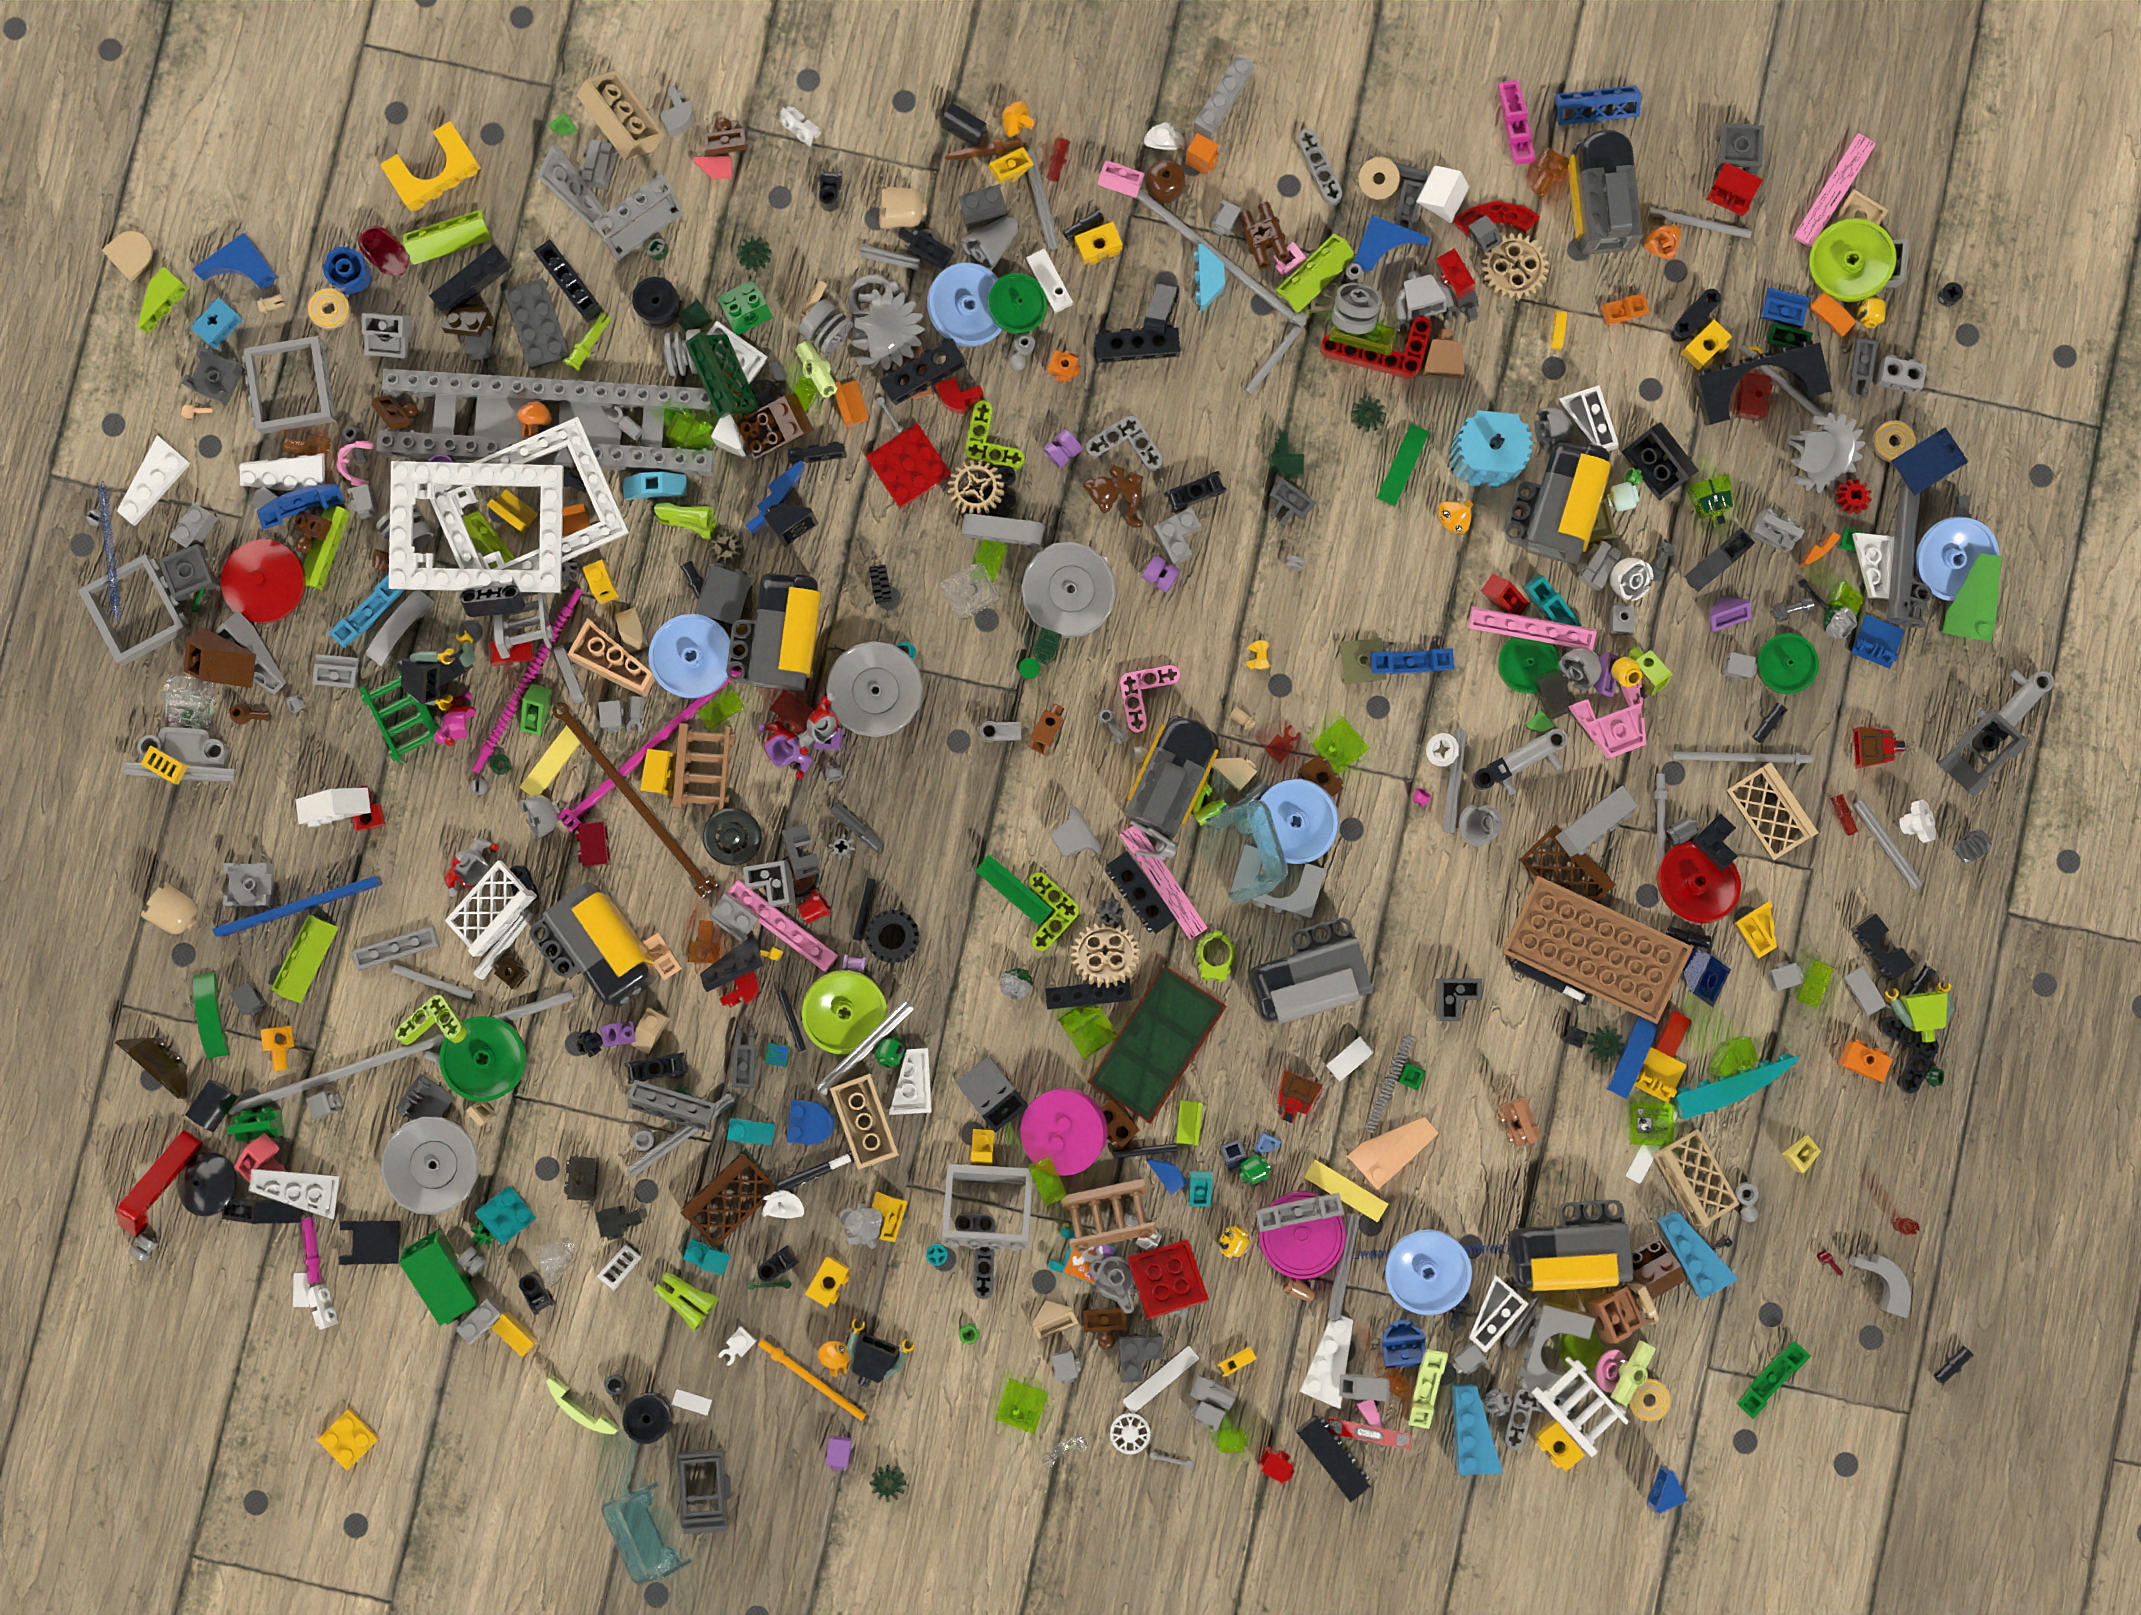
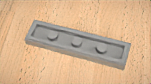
M432 925L351 950L356 969L360 971L438 947L440 944L435 927Z

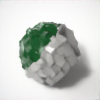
M1834 606L1830 610L1827 609L1823 619V626L1827 636L1843 639L1852 633L1851 630L1857 626L1854 612L1848 607Z
M1018 967L1011 968L1000 977V991L1004 995L1008 994L1011 999H1022L1031 991L1033 982L1028 970Z

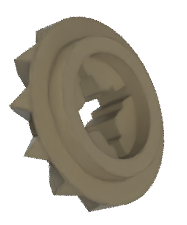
M727 531L716 533L709 545L711 557L717 563L723 565L736 562L743 550L739 537ZM729 541V547L733 552L725 551L722 554V548L718 544L725 545Z

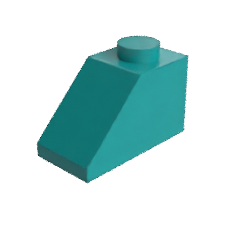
M730 1118L727 1140L772 1145L775 1124Z

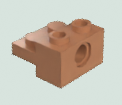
M1520 1097L1499 1105L1500 1111H1498V1116L1502 1124L1506 1123L1508 1128L1506 1136L1510 1144L1514 1143V1146L1532 1144L1537 1142L1538 1138H1541L1526 1097ZM1517 1120L1520 1128H1516L1513 1125V1121Z
M1623 1285L1608 1294H1602L1586 1303L1589 1312L1595 1318L1594 1323L1603 1343L1616 1344L1633 1335V1331L1645 1325L1629 1285Z

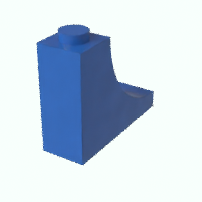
M1372 215L1354 263L1359 264L1365 273L1368 270L1373 271L1378 260L1394 247L1404 244L1427 246L1431 237Z
M245 233L239 235L193 268L197 276L203 281L219 274H239L251 279L261 290L272 286L278 278Z

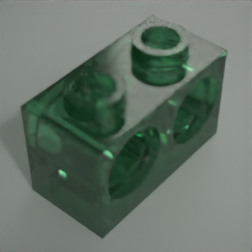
M1044 627L1041 628L1033 649V656L1037 658L1036 661L1048 665V662L1054 663L1062 642V634Z

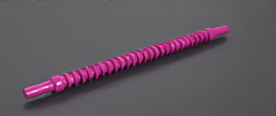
M576 587L566 605H562L560 609L561 614H557L558 619L554 620L555 624L551 625L554 638H551L552 647L550 648H554L553 643H556V638L560 637L559 632H563L562 627H566L565 622H568V617L573 615V608L583 592ZM542 640L543 645L539 646L541 649L536 651L537 656H533L534 661H530L531 666L527 667L529 670L524 672L526 674L525 677H521L522 682H518L519 687H515L517 691L512 693L514 695L513 698H509L511 700L510 703H506L507 708H503L505 712L501 713L502 717L497 719L499 721L498 724L495 723V729H491L493 733L488 734L490 738L486 739L487 743L483 744L480 748L481 753L471 769L479 774L488 756H492L494 753L493 748L497 747V741L500 742L499 737L503 736V731H506L505 726H509L508 721H512L511 716L515 715V710H518L517 705H521L520 700H523V695L530 688L529 685L533 684L532 679H536L535 674H539L538 669H541V664L545 663L544 658H548L547 653H551L544 640Z

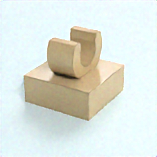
M477 1102L466 1110L468 1113L467 1119L472 1118L476 1122L474 1124L475 1128L481 1127L496 1116V1113L486 1102Z

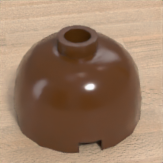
M1169 159L1153 163L1145 176L1146 191H1148L1152 199L1161 203L1173 202L1174 199L1183 194L1186 186V177L1182 167Z

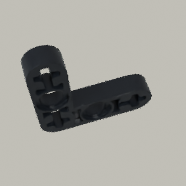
M1884 1017L1879 1022L1880 1032L1913 1049L1899 1078L1898 1086L1905 1093H1915L1919 1090L1938 1052L1939 1043L1937 1040L1930 1042L1932 1049L1925 1051L1926 1047L1924 1045L1917 1044L1919 1040L1922 1041V1037L1920 1038L1921 1031L1911 1030L1914 1034V1039L1911 1042H1907L1903 1035L1905 1031L1910 1030L1909 1027H1906L1901 1020L1895 1017ZM1892 1021V1026L1900 1030L1899 1032L1895 1030L1887 1031L1888 1027L1885 1024ZM1916 1059H1921L1924 1063V1067L1920 1071H1917L1913 1066ZM1909 1071L1918 1074L1919 1077H1914L1912 1074H1909ZM1912 1078L1911 1083L1914 1086L1907 1089L1905 1081Z

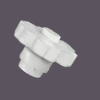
M1924 799L1912 802L1911 813L1905 814L1904 817L1900 818L1902 832L1909 835L1918 834V838L1923 843L1935 840V820L1928 803Z

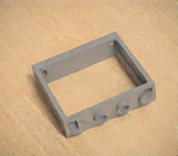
M660 173L595 220L593 225L615 259L619 261L684 214L674 190ZM676 207L678 211L672 214L670 209ZM607 227L611 230L608 234L605 231ZM617 247L622 249V252L619 254L615 250Z
M319 336L244 348L245 355L242 356L244 367L247 368L248 376H245L247 387L250 388L251 396L248 397L254 413L251 420L253 427L257 431L266 434L336 422L324 341ZM311 348L321 412L265 422L255 357Z
M146 554L114 570L117 571L115 575L109 573V576L107 574L78 590L114 660L123 666L191 630L187 624L189 623L187 615L181 612L178 607L180 602L173 599L166 579L159 571L161 568L160 564L157 563L154 557L152 558ZM145 566L175 625L125 651L95 593L109 586V579L114 577L120 580Z
M948 1164L942 1244L953 1245V1247L962 1245L972 1249L989 1247L993 1250L1011 1248L1014 1251H1017V1249H1028L1033 1169ZM953 1181L1026 1184L1023 1234L949 1231Z

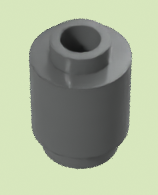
M1685 817L1669 826V829L1666 830V835L1673 845L1682 844L1698 835L1697 830H1699V826L1695 819Z

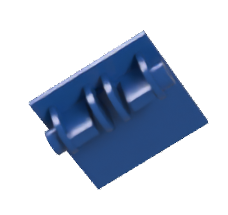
M1865 615L1851 654L1890 669L1893 661L1896 662L1899 656L1897 650L1905 630Z

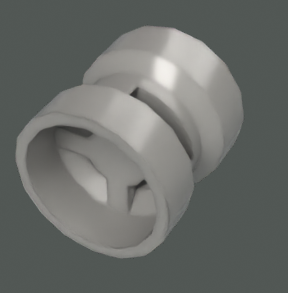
M140 1232L136 1244L132 1245L128 1252L138 1260L147 1262L151 1257V1251L157 1248L159 1241L147 1233Z
M473 1246L468 1248L457 1260L461 1266H465L468 1269V1273L471 1276H474L488 1261L483 1256H479Z

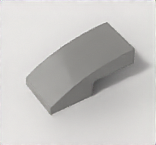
M1863 967L1844 977V981L1856 996V1002L1867 1017L1886 1007L1879 991Z

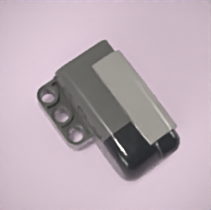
M1346 918L1334 919L1296 931L1291 938L1294 955L1257 965L1248 972V980L1259 1018L1265 1023L1277 1022L1279 1025L1357 1002L1360 1000L1359 997L1373 992L1358 939L1354 934L1351 922ZM1342 922L1347 925L1348 930L1346 933L1341 934L1337 932L1336 925ZM1317 929H1324L1327 932V938L1324 940L1318 939L1315 934ZM1301 934L1306 937L1307 942L1305 945L1300 946L1296 944L1295 937Z

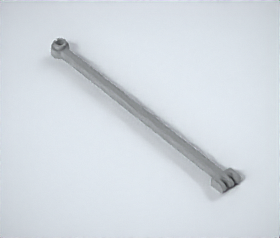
M1139 189L1136 197L1139 201L1198 247V244H1203L1224 263V269L1285 316L1294 326L1296 325L1301 329L1304 327L1308 317L1302 311L1296 313L1144 191Z

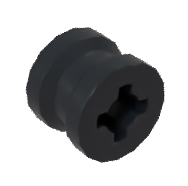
M1956 282L1947 283L1939 290L1937 299L1945 307L1953 306L1962 298L1963 289Z
M1568 1025L1567 1035L1563 1037L1562 1041L1582 1049L1583 1039L1587 1037L1588 1032Z

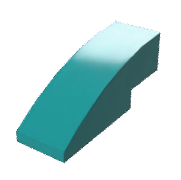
M1537 574L1522 587L1548 621L1582 626L1561 595L1554 591L1543 575Z

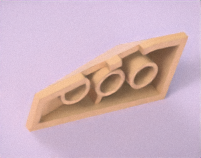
M1422 1117L1362 1142L1347 1157L1373 1188L1378 1190L1438 1134V1131L1425 1117Z

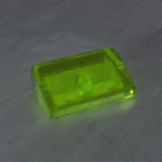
M982 540L969 577L993 585L1007 546L998 541Z

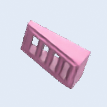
M1374 1400L1355 1401L1357 1407L1371 1426L1384 1428Z

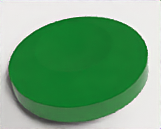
M1010 273L998 279L991 287L987 298V308L991 319L1000 329L1011 334L1028 333L1043 321L1047 312V297L1042 286L1034 278L1022 273Z
M1792 633L1779 634L1766 641L1760 648L1756 659L1759 678L1767 688L1779 694H1795L1806 689L1813 683L1819 670V659L1813 645L1804 637Z
M1513 637L1505 643L1499 653L1498 672L1503 682L1510 689L1522 694L1538 693L1550 686L1555 680L1559 671V655L1552 643Z

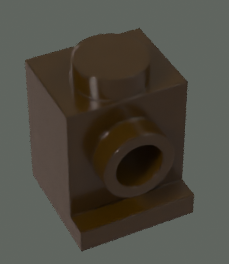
M511 957L501 958L494 967L497 969L494 974L513 990H517L530 974ZM507 968L512 970L510 976H507L505 973Z

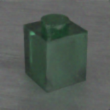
M698 299L678 313L680 318L678 323L685 332L687 330L702 329L712 322L710 315Z

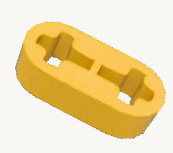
M1555 311L1550 349L1562 350L1567 311Z

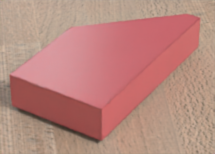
M731 156L693 157L694 163L711 179H732Z

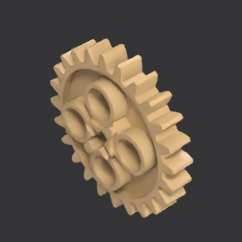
M1511 233L1509 239L1502 235L1503 243L1483 255L1486 259L1482 260L1481 265L1486 267L1482 268L1481 273L1487 274L1483 281H1490L1487 288L1494 287L1493 294H1496L1498 291L1501 292V299L1505 295H1508V301H1511L1513 296L1519 301L1521 295L1528 299L1529 293L1534 296L1536 289L1540 290L1542 288L1540 282L1545 283L1547 279L1543 276L1549 272L1548 269L1544 268L1548 266L1549 261H1543L1547 253L1541 254L1540 251L1543 246L1536 248L1537 240L1530 243V236L1523 240L1521 233H1519L1517 238H1514L1513 233ZM1508 250H1515L1518 256H1511ZM1525 262L1532 263L1534 269L1526 268ZM1517 265L1518 268L1512 269V266ZM1495 266H1503L1505 272H1498ZM1512 278L1520 279L1521 285H1515L1512 282Z
M1103 922L1101 928L1094 924V930L1087 927V934L1079 933L1080 939H1075L1076 946H1072L1071 960H1073V968H1076V974H1082L1083 981L1089 978L1090 985L1097 981L1098 987L1105 983L1106 987L1109 988L1110 982L1117 986V980L1120 979L1123 983L1125 982V975L1130 978L1132 977V971L1137 970L1136 964L1140 962L1138 957L1140 956V949H1138V942H1134L1135 936H1129L1128 929L1122 932V925L1115 929L1113 923L1106 927ZM1114 943L1120 944L1118 946H1112V944ZM1091 945H1098V947H1096V948H1092V947H1090V946H1091ZM1114 962L1121 963L1119 965H1113ZM1094 963L1100 964L1099 966H1096V967L1091 966V965L1094 964Z

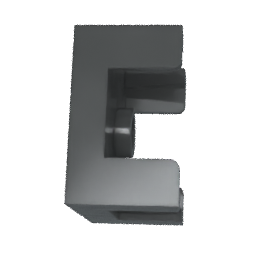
M1722 123L1717 130L1716 140H1720V151L1715 161V171H1721L1725 162L1736 167L1748 168L1746 172L1756 174L1762 167L1764 125Z
M199 346L196 356L200 361L193 376L190 377L186 374L182 384L190 390L227 406L245 368L235 361L226 360L215 355L210 350Z
M196 544L158 559L173 599L183 602L190 599L188 594L203 588L213 590L220 587L217 577L211 574L205 558H209L206 548Z
M807 824L783 830V840L795 879L798 880L820 873L816 854L803 857L800 847L810 844Z

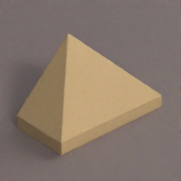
M635 607L615 614L618 631L629 654L649 647Z
M1045 1301L1032 1323V1327L1038 1339L1041 1340L1078 1324V1321L1071 1307Z

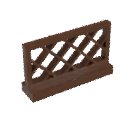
M1554 824L1519 861L1536 877L1540 876L1543 878V869H1555V881L1551 882L1557 885L1570 884V891L1572 892L1573 884H1585V896L1583 897L1593 899L1592 901L1597 903L1616 884L1585 853L1581 856L1577 853L1570 857V866H1558V854L1568 853L1555 838L1562 830ZM1548 837L1555 842V851H1543V842ZM1558 845H1559L1564 851H1558ZM1531 854H1540V866H1531L1526 859ZM1543 854H1555V866H1543ZM1573 860H1574L1579 866H1573ZM1558 869H1570V881H1558ZM1573 869H1583L1585 871V881H1573ZM1588 875H1589L1594 881H1588ZM1588 884H1598L1603 889L1597 896H1588Z
M742 1151L680 1209V1214L685 1219H688L716 1248L766 1201L763 1197L771 1195L777 1189L775 1184ZM748 1165L755 1171V1179H742V1171ZM740 1174V1179H734ZM730 1182H739V1194H726V1186ZM742 1182L755 1183L754 1194H741ZM757 1183H767L771 1190L766 1194H757ZM724 1189V1194H719ZM714 1197H724L723 1209L710 1208L711 1200ZM726 1197H739V1209H726ZM741 1197L754 1198V1206L750 1209H741ZM698 1212H708V1223H698L693 1217ZM710 1212H723V1223H710ZM738 1212V1221L734 1224H725V1213ZM710 1227H723L722 1236L715 1241L710 1235Z

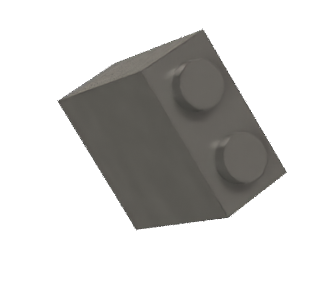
M999 184L959 196L961 213L967 231L988 225L1006 216L1005 201Z
M715 563L708 566L694 614L703 615L714 621L733 626L736 621L740 620L752 577L746 576L747 572L735 569L734 572L727 570V566Z

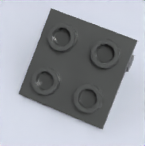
M420 1073L395 1109L399 1111L400 1115L403 1117L407 1116L412 1121L421 1117H442L455 1097Z

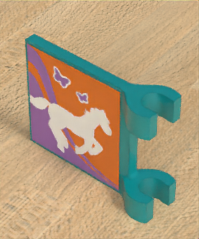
M1062 1227L1060 1232L1062 1237L1069 1240L1075 1239L1073 1230ZM1104 1244L1091 1247L1084 1252L1072 1251L1069 1245L1063 1263L1050 1259L1047 1267L1053 1271L1095 1286L1093 1275L1089 1271L1090 1263L1094 1260H1103L1114 1256L1117 1248Z

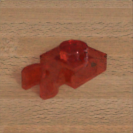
M1291 725L1287 726L1284 730L1283 738L1277 734L1264 750L1279 764L1294 748L1289 743L1296 741L1300 737L1299 732L1294 737L1289 735L1288 732L1292 728Z

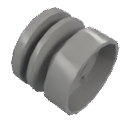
M828 299L819 301L807 313L798 328V332L808 341L816 339L814 345L817 349L821 348V352L824 355H829L845 341L854 325L851 319H846L844 313L836 315L837 307Z
M701 329L687 330L686 340L682 339L679 331L675 332V341L671 332L665 333L663 345L664 358L671 377L677 376V366L681 376L685 375L686 365L690 366L692 374H699L685 342L697 333L702 332Z
M414 505L413 547H415L416 552L424 547L433 538L434 534L427 523L421 521L422 516L417 512V508ZM390 512L384 515L376 525L378 530L382 532L384 539H390Z

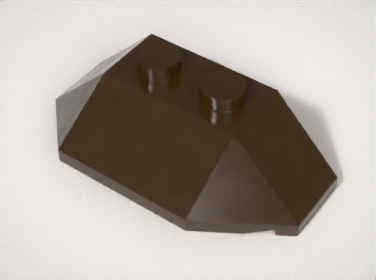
M161 1038L121 1039L115 1042L116 1045L124 1050L177 1099H185L188 1096L187 1068L182 1062L183 1058L175 1051L171 1052L167 1049V1043Z

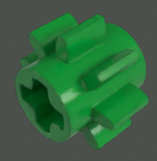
M479 1220L477 1223L478 1227L473 1226L471 1229L475 1233L471 1240H476L478 1247L485 1243L489 1247L492 1244L491 1239L496 1240V1238ZM481 1231L488 1232V1235L481 1234Z

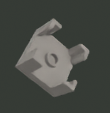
M224 863V874H229V895L223 896L224 906H273L274 864Z

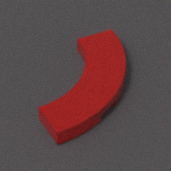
M1492 201L1467 209L1455 218L1452 224L1463 234L1469 236L1471 232L1468 226L1486 215L1494 224H1507L1526 234L1540 216L1519 204Z

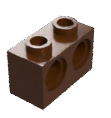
M1111 1098L1101 1107L1102 1112L1109 1110L1114 1115L1113 1120L1107 1123V1133L1109 1134L1107 1139L1115 1147L1119 1145L1122 1148L1140 1129ZM1124 1126L1128 1129V1135L1125 1138L1116 1136V1129L1118 1127Z

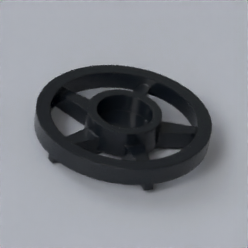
M757 380L750 384V388L756 393L755 399L759 407L763 408L776 400L770 395L772 386L777 389L780 398L783 397L782 391L774 382ZM761 383L770 384L765 391H758L754 387ZM744 398V402L748 404V400Z

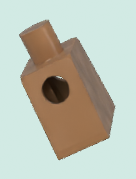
M1442 329L1440 330V340L1432 339L1422 376L1457 380L1463 378L1462 342L1452 341L1453 330Z

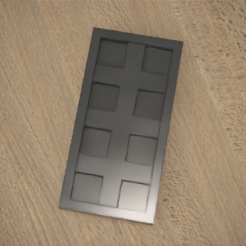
M544 278L505 290L504 293L530 369L533 370L568 358L570 353Z

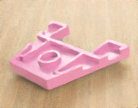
M1641 680L1633 687L1621 686L1628 707L1604 717L1595 718L1588 699L1568 706L1607 759L1646 745L1644 718H1642L1641 710L1643 705V697H1640Z

